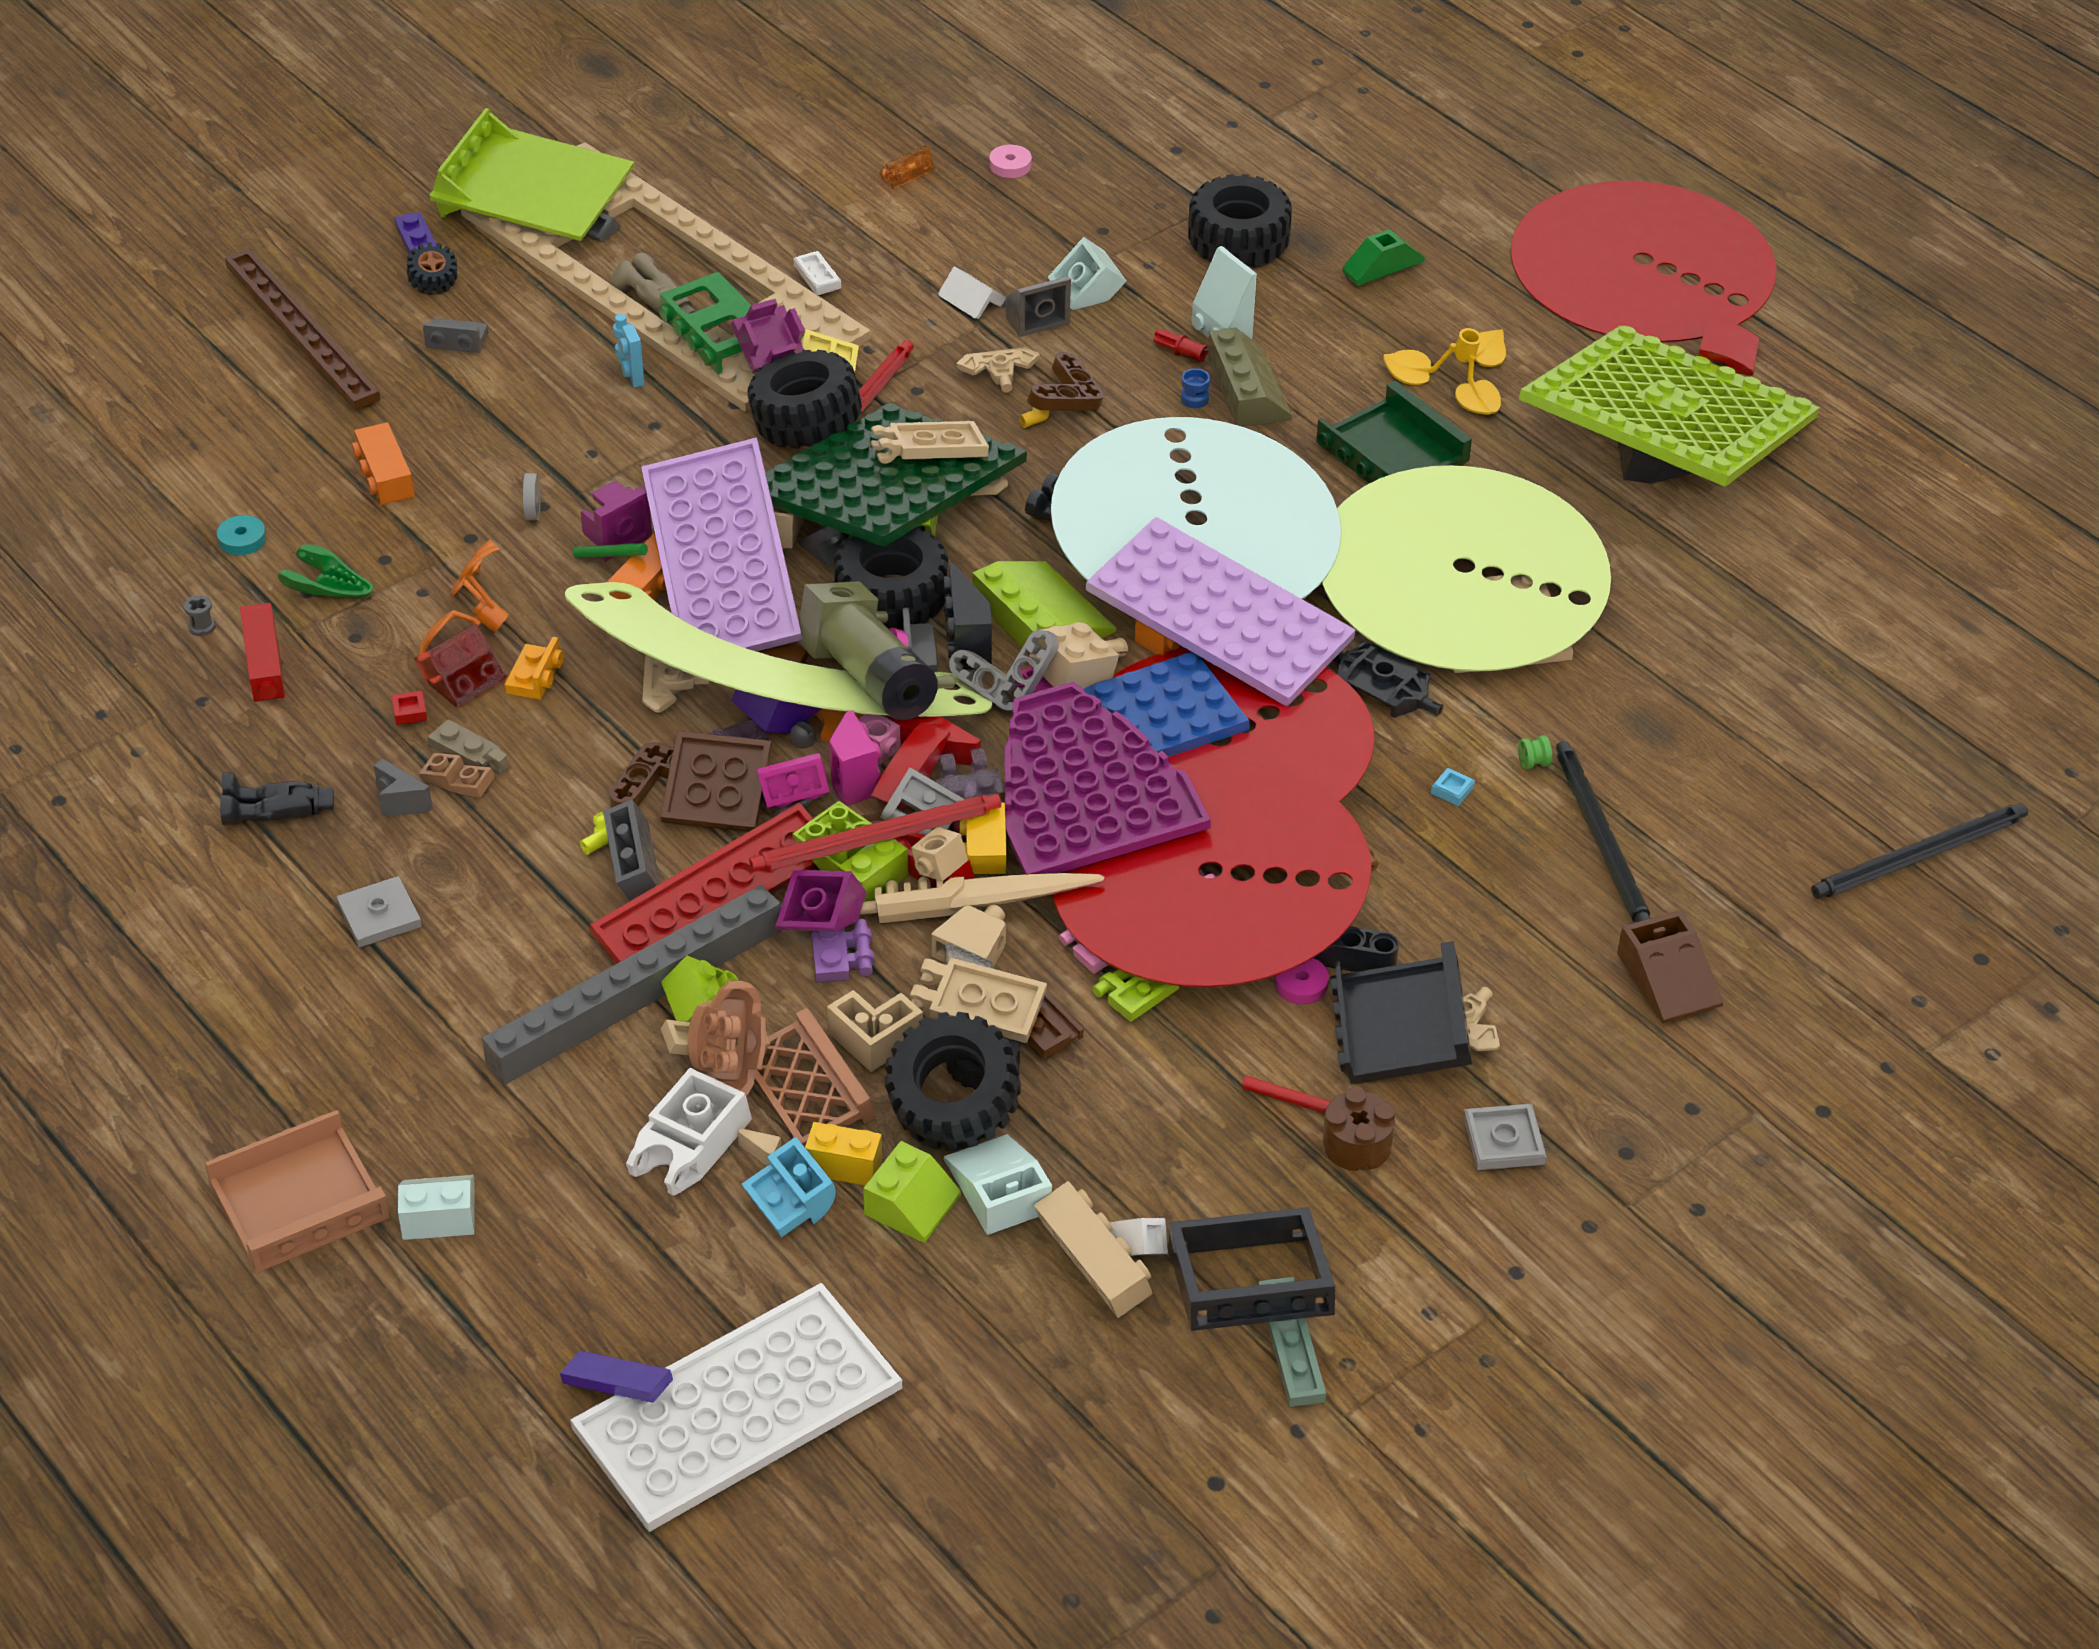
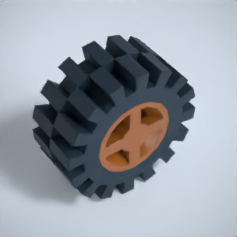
M427 242V247L420 244L418 245V250L413 248L411 254H408L407 279L411 282V286L414 289L418 286V292L423 293L424 289L427 290V295H432V291L435 290L437 295L442 294V288L447 292L450 290V286L453 287L455 280H457V258H455L453 251L450 252L449 247L445 246L442 249V244L437 243L436 247L432 246V242Z

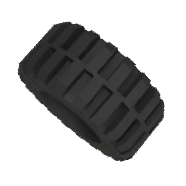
M1230 174L1224 178L1220 176L1213 178L1211 182L1207 181L1194 192L1190 200L1188 223L1190 244L1204 259L1209 258L1210 262L1217 248L1222 246L1246 266H1253L1255 268L1260 267L1262 263H1271L1275 257L1278 258L1285 251L1290 242L1291 201L1280 187L1277 188L1276 184L1271 181H1264L1262 177L1256 176L1253 178L1247 174H1241V176Z
M817 349V351L812 352L811 350H802L801 353L792 352L788 353L785 357L773 359L772 363L765 364L759 372L754 374L747 390L748 400L758 433L768 442L775 443L780 447H786V445L791 448H800V446L811 447L832 434L845 431L844 428L849 424L857 421L862 407L853 366L837 353H827L825 350Z
M916 527L885 547L850 535L838 547L839 550L835 553L834 583L860 581L879 599L877 611L887 612L888 620L883 624L888 629L903 628L902 608H909L910 624H925L929 617H935L944 606V599L947 597V595H944V576H949L948 555L942 543L935 539L927 530L923 532L920 527ZM883 575H902L903 577H899V578H882V577H879V576H883Z
M948 1012L938 1013L937 1019L929 1020L926 1017L919 1020V1027L913 1029L910 1026L902 1033L904 1040L902 1042L897 1040L891 1048L893 1057L887 1058L885 1065L887 1075L884 1077L885 1087L899 1123L904 1130L910 1131L911 1137L919 1142L926 1139L928 1146L939 1149L941 1144H945L948 1151L959 1150V1145L967 1144L968 1148L977 1146V1140L984 1137L989 1141L996 1136L995 1129L998 1126L1004 1129L1010 1122L1008 1112H1016L1019 1104L1017 1096L1021 1094L1020 1073L1008 1039L1003 1038L1002 1031L995 1025L989 1027L986 1019L975 1016L972 1020L966 1012H957L956 1016L949 1017ZM951 1060H967L976 1063L984 1069L985 1074L979 1087L962 1100L938 1102L922 1093V1086L926 1077L934 1068L942 1063Z

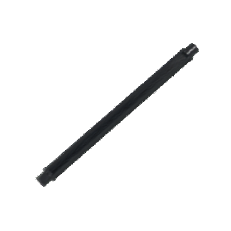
M1567 741L1559 742L1555 747L1558 753L1557 759L1567 780L1571 784L1572 791L1633 922L1650 919V911L1635 883L1636 881L1616 838L1610 830L1609 823L1584 774L1576 752Z
M2023 803L2015 806L2008 805L1981 818H1976L1925 838L1920 842L1910 844L1857 865L1854 868L1823 878L1820 883L1812 885V894L1816 899L1824 896L1831 897L1858 884L1868 882L2015 824L2019 819L2028 815V809Z

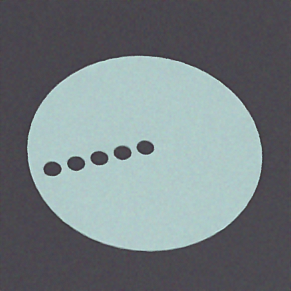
M1192 417L1149 419L1127 424L1100 435L1082 447L1067 462L1056 481L1051 501V518L1056 539L1072 566L1087 581L1155 517H1158L1295 596L1304 599L1328 575L1337 557L1341 539V523L1334 499L1326 484L1303 459L1277 441L1258 432L1211 419ZM1176 429L1182 431L1186 439L1182 442L1174 443L1168 441L1164 434L1168 430ZM1177 449L1185 450L1191 455V459L1186 463H1177L1170 458V453ZM1180 470H1189L1196 475V480L1189 484L1181 483L1175 478V473ZM1192 490L1199 493L1202 500L1197 504H1187L1181 500L1180 494L1184 491ZM1198 511L1207 517V521L1202 525H1193L1186 520L1185 516L1189 512Z

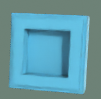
M1447 768L1432 785L1431 794L1459 806L1474 789L1475 780Z

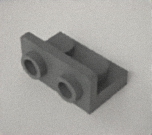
M433 318L432 322H425L423 326L426 348L480 353L489 333L488 324L448 320L445 318Z

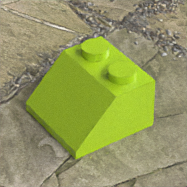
M900 1141L863 1188L864 1215L925 1243L960 1198L961 1190L930 1154Z

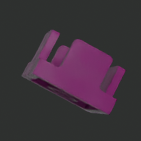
M776 299L751 305L745 316L733 319L731 327L753 374L759 372L765 364L772 363V360L777 357L782 358L787 356L788 353H801L804 350L801 340L805 334V329L796 309L792 308L787 312L784 305L777 307Z
M613 481L592 493L593 499L602 506L594 511V515L587 509L581 511L582 532L597 546L638 544L652 536L651 512L647 492L643 486L633 490L629 486L624 488L617 481ZM599 557V558H601L604 562H607V561H609L610 559H612V558H614V557Z

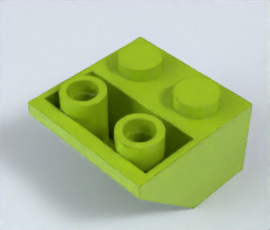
M687 955L661 983L676 1021L691 1022L693 1013L698 1005L713 999L718 990L727 981L739 979L728 970L723 971L705 960L699 961Z

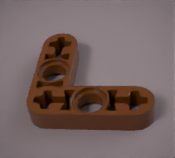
M1059 352L1055 356L1052 370L1062 384H1034L1027 399L1032 407L1044 411H1094L1100 408L1104 392L1076 356L1067 352Z
M658 742L643 745L609 791L611 808L631 799L639 806L660 776L668 779L674 747ZM635 775L647 776V778L642 781H634L631 779Z

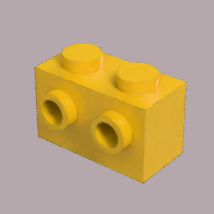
M1001 803V808L990 810L988 814L960 821V834L966 835V842H963L967 858L970 860L973 874H1006L1005 803Z
M813 1122L805 1148L831 1180L866 1185L882 1163V1134L868 1130L840 1127L834 1124Z

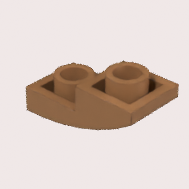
M433 753L419 773L422 779L440 788L481 798L495 778L490 767L464 765L460 755Z

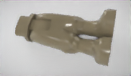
M647 253L636 254L633 257L632 264L630 261L624 260L618 265L611 276V285L621 292H626L633 287L637 295L658 314L659 306H661L660 294L677 287L667 274L657 269L656 261ZM687 297L674 301L685 313L691 314L696 312L692 308V302Z

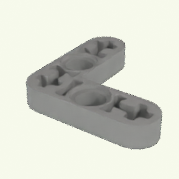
M1036 630L1032 632L1007 675L976 653L968 650L954 652L950 658L949 667L956 677L1004 710L1012 711L1013 702H1009L1010 698L1007 696V693L1009 691L1014 692L1013 696L1015 698L1032 694L1057 653L1059 641L1057 636L1050 631ZM1039 639H1046L1045 644L1048 645L1046 650L1041 649V645L1038 643ZM1030 653L1037 654L1036 657L1041 658V660L1039 661L1036 658L1030 657ZM961 659H967L966 663L972 668L977 669L975 673L971 670L963 669V665L960 663ZM1026 662H1030L1034 668V673L1029 679H1024L1021 675V668ZM987 672H991L995 678L994 685L990 689H985L982 684L983 675ZM1014 680H1016L1020 684H1024L1025 687H1018L1019 684L1014 683Z

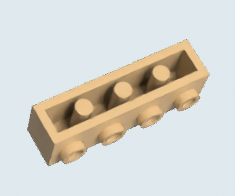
M1067 1181L1035 1203L1034 1207L1044 1227L1116 1317L1119 1318L1153 1294L1148 1282L1152 1276L1141 1260L1137 1262L1132 1260L1129 1256L1132 1254V1251L1121 1236L1115 1239L1110 1233L1113 1228L1104 1214L1100 1212L1096 1215L1091 1208L1094 1205L1083 1189L1076 1191L1071 1183Z

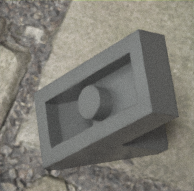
M824 526L798 540L802 548L821 563L828 566L834 563L835 553L839 550L838 547L843 542L842 538L844 536L841 531Z
M381 759L374 765L375 783L381 792L379 798L383 816L426 813L432 810L428 785L384 759Z

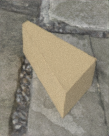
M742 1128L738 1129L739 1146L768 1166L770 1162L767 1156L781 1147V1137Z

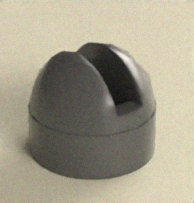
M807 721L797 722L790 732L792 745L801 749L811 747L816 741L813 725Z

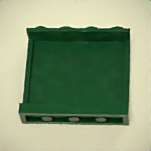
M1393 381L1387 385L1386 398L1339 423L1331 426L1322 418L1318 419L1316 442L1370 484L1394 473L1415 468L1461 466L1470 460L1472 438L1397 381Z

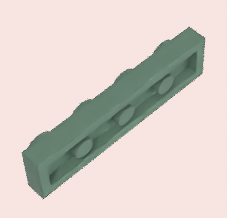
M1294 1277L1258 1281V1285L1293 1282L1295 1280ZM1306 1319L1267 1322L1289 1407L1325 1402L1326 1390Z

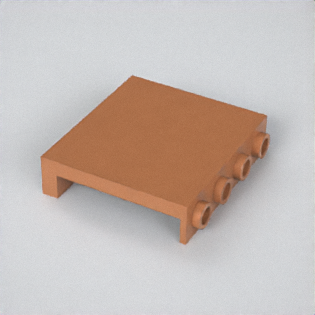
M338 1110L318 1116L313 1120L285 1129L278 1134L205 1162L210 1186L256 1273L390 1218L386 1195L381 1186L375 1187L342 1128Z

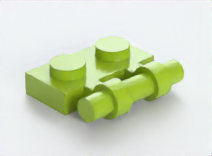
M1118 969L1113 973L1108 972L1100 977L1099 983L1092 987V992L1098 998L1108 993V1004L1128 1021L1132 1022L1177 991L1179 986L1142 979Z

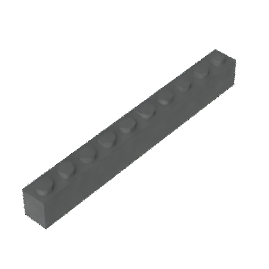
M761 884L482 1038L486 1066L504 1085L665 996L666 993L661 981L687 955L699 961L705 960L712 966L717 967L782 931L776 928L781 903Z

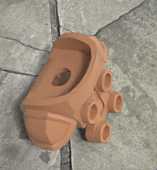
M733 980L727 981L718 990L713 999L707 1000L696 1007L689 1026L688 1052L693 1068L745 1093L747 1096L754 1085L757 1069H762L764 1054L770 1043L766 1033L765 1017L761 1015V999L756 988L750 983Z

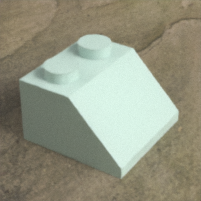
M1085 237L1078 242L1048 276L1050 281L1067 276L1071 278L1070 309L1072 310L1109 301L1126 282V279L1107 253Z
M474 1175L403 1180L398 1185V1216L403 1240L474 1235Z

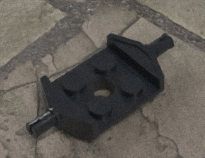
M1364 642L1351 651L1340 652L1332 660L1339 664L1337 675L1354 688L1390 706V716L1393 718L1416 711L1418 708H1423L1435 716H1439L1443 710V704L1428 697L1429 692L1427 691L1430 681V674L1372 643Z

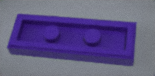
M579 1351L560 1372L563 1384L654 1403L673 1381L670 1369Z

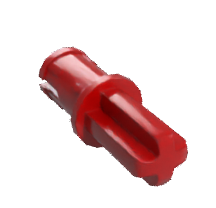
M1157 329L1153 337L1154 343L1173 350L1175 355L1179 356L1181 354L1200 363L1204 361L1208 353L1207 345L1192 341L1185 334L1179 336L1164 329Z

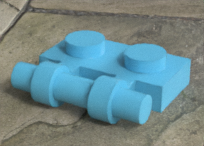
M618 314L615 316L616 323L613 325L614 336L617 337L615 354L619 357V364L621 365L624 377H629L633 388L643 386L644 374L641 340L634 325L627 323L626 315Z

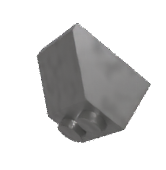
M1067 276L1021 288L1006 296V319L1019 337L1070 324L1071 278Z

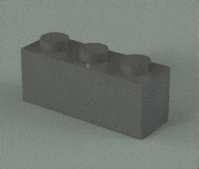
M633 799L603 811L616 883L629 901L660 884L649 823Z

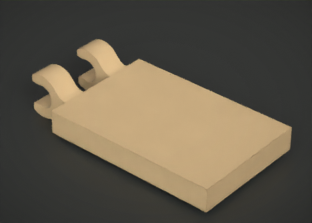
M974 421L890 423L889 427L880 425L872 427L874 435H882V438L878 441L873 440L870 442L872 448L878 451L889 448L886 453L877 454L881 463H889L897 456H901L902 459L988 457L989 446Z
M950 958L947 965L932 959H924L921 967L923 974L920 982L926 985L940 983L939 987L935 991L915 984L910 998H913L911 1002L920 1010L930 1009V1018L937 1019L938 1013L948 1012L949 1017L956 1016L957 1012H966L972 1020L975 1016L986 1019L988 1026L995 1025L1002 1031L1005 1038L1023 1043L1028 1042L1047 991V983Z

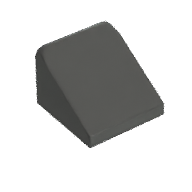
M601 213L586 235L603 242L615 233L621 225L615 218Z

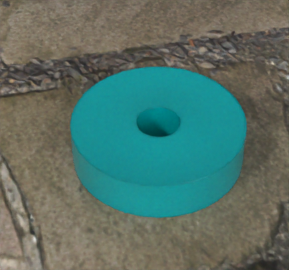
M240 515L231 517L222 522L217 529L218 544L224 552L232 555H247L256 552L266 542L264 524L253 516Z

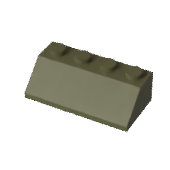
M1237 328L1209 331L1208 360L1235 424L1244 427L1292 420L1291 411L1262 346Z

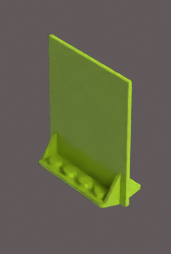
M485 108L438 169L434 188L430 193V200L436 202L440 217L446 218L451 212L464 209L582 241L633 169L634 161L510 129L490 112V109Z

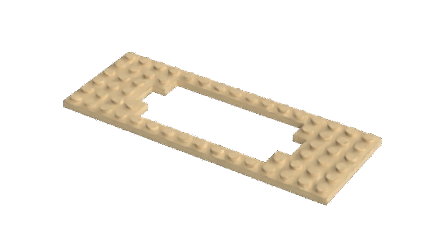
M586 142L577 146L599 152ZM631 172L602 211V213L614 218L635 207L768 296L758 303L776 299L777 307L784 305L787 312L789 309L795 308L804 329L859 346L871 339V330ZM461 209V215L614 322L616 315H626L627 323L634 325L640 340L741 410L747 412L751 409L747 390L754 374L743 351L722 359L723 373L717 374L710 366L705 365L700 355L690 349L688 343L675 333L671 325L558 248L573 239ZM718 326L705 332L715 343L736 337L735 334L730 335Z

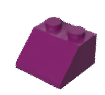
M793 870L776 922V928L778 930L837 932L858 921L867 892L852 871Z

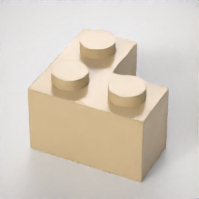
M852 990L827 1006L828 1034L870 1072L885 1064L887 1058L893 1057L891 1048L897 1040L902 1042L904 1040L902 1033L910 1026L916 1029L920 1026L919 1020L923 1019V1011L902 993L874 1009L859 994Z

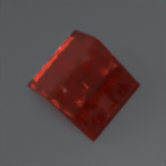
M477 624L458 632L414 658L428 684L455 707L507 678Z

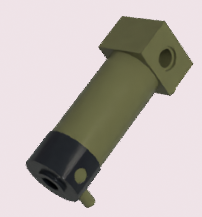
M860 581L805 584L799 619L803 638L798 642L814 659L833 657L889 716L898 720L916 718L933 703L938 689L953 688L955 679L952 675L936 676L934 671L916 653L908 649L883 624L888 620L887 612L877 611L879 599Z

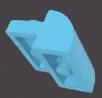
M795 1137L767 1156L770 1162L767 1167L742 1183L745 1192L780 1237H783L807 1219H810L813 1224L818 1222L828 1212L836 1195L833 1182L797 1137Z

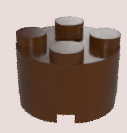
M1351 1087L1346 1090V1093L1334 1098L1329 1103L1325 1113L1323 1143L1327 1157L1337 1166L1351 1171H1358V1167L1370 1166V1170L1382 1165L1391 1153L1395 1125L1394 1107L1381 1097L1365 1092L1360 1087Z

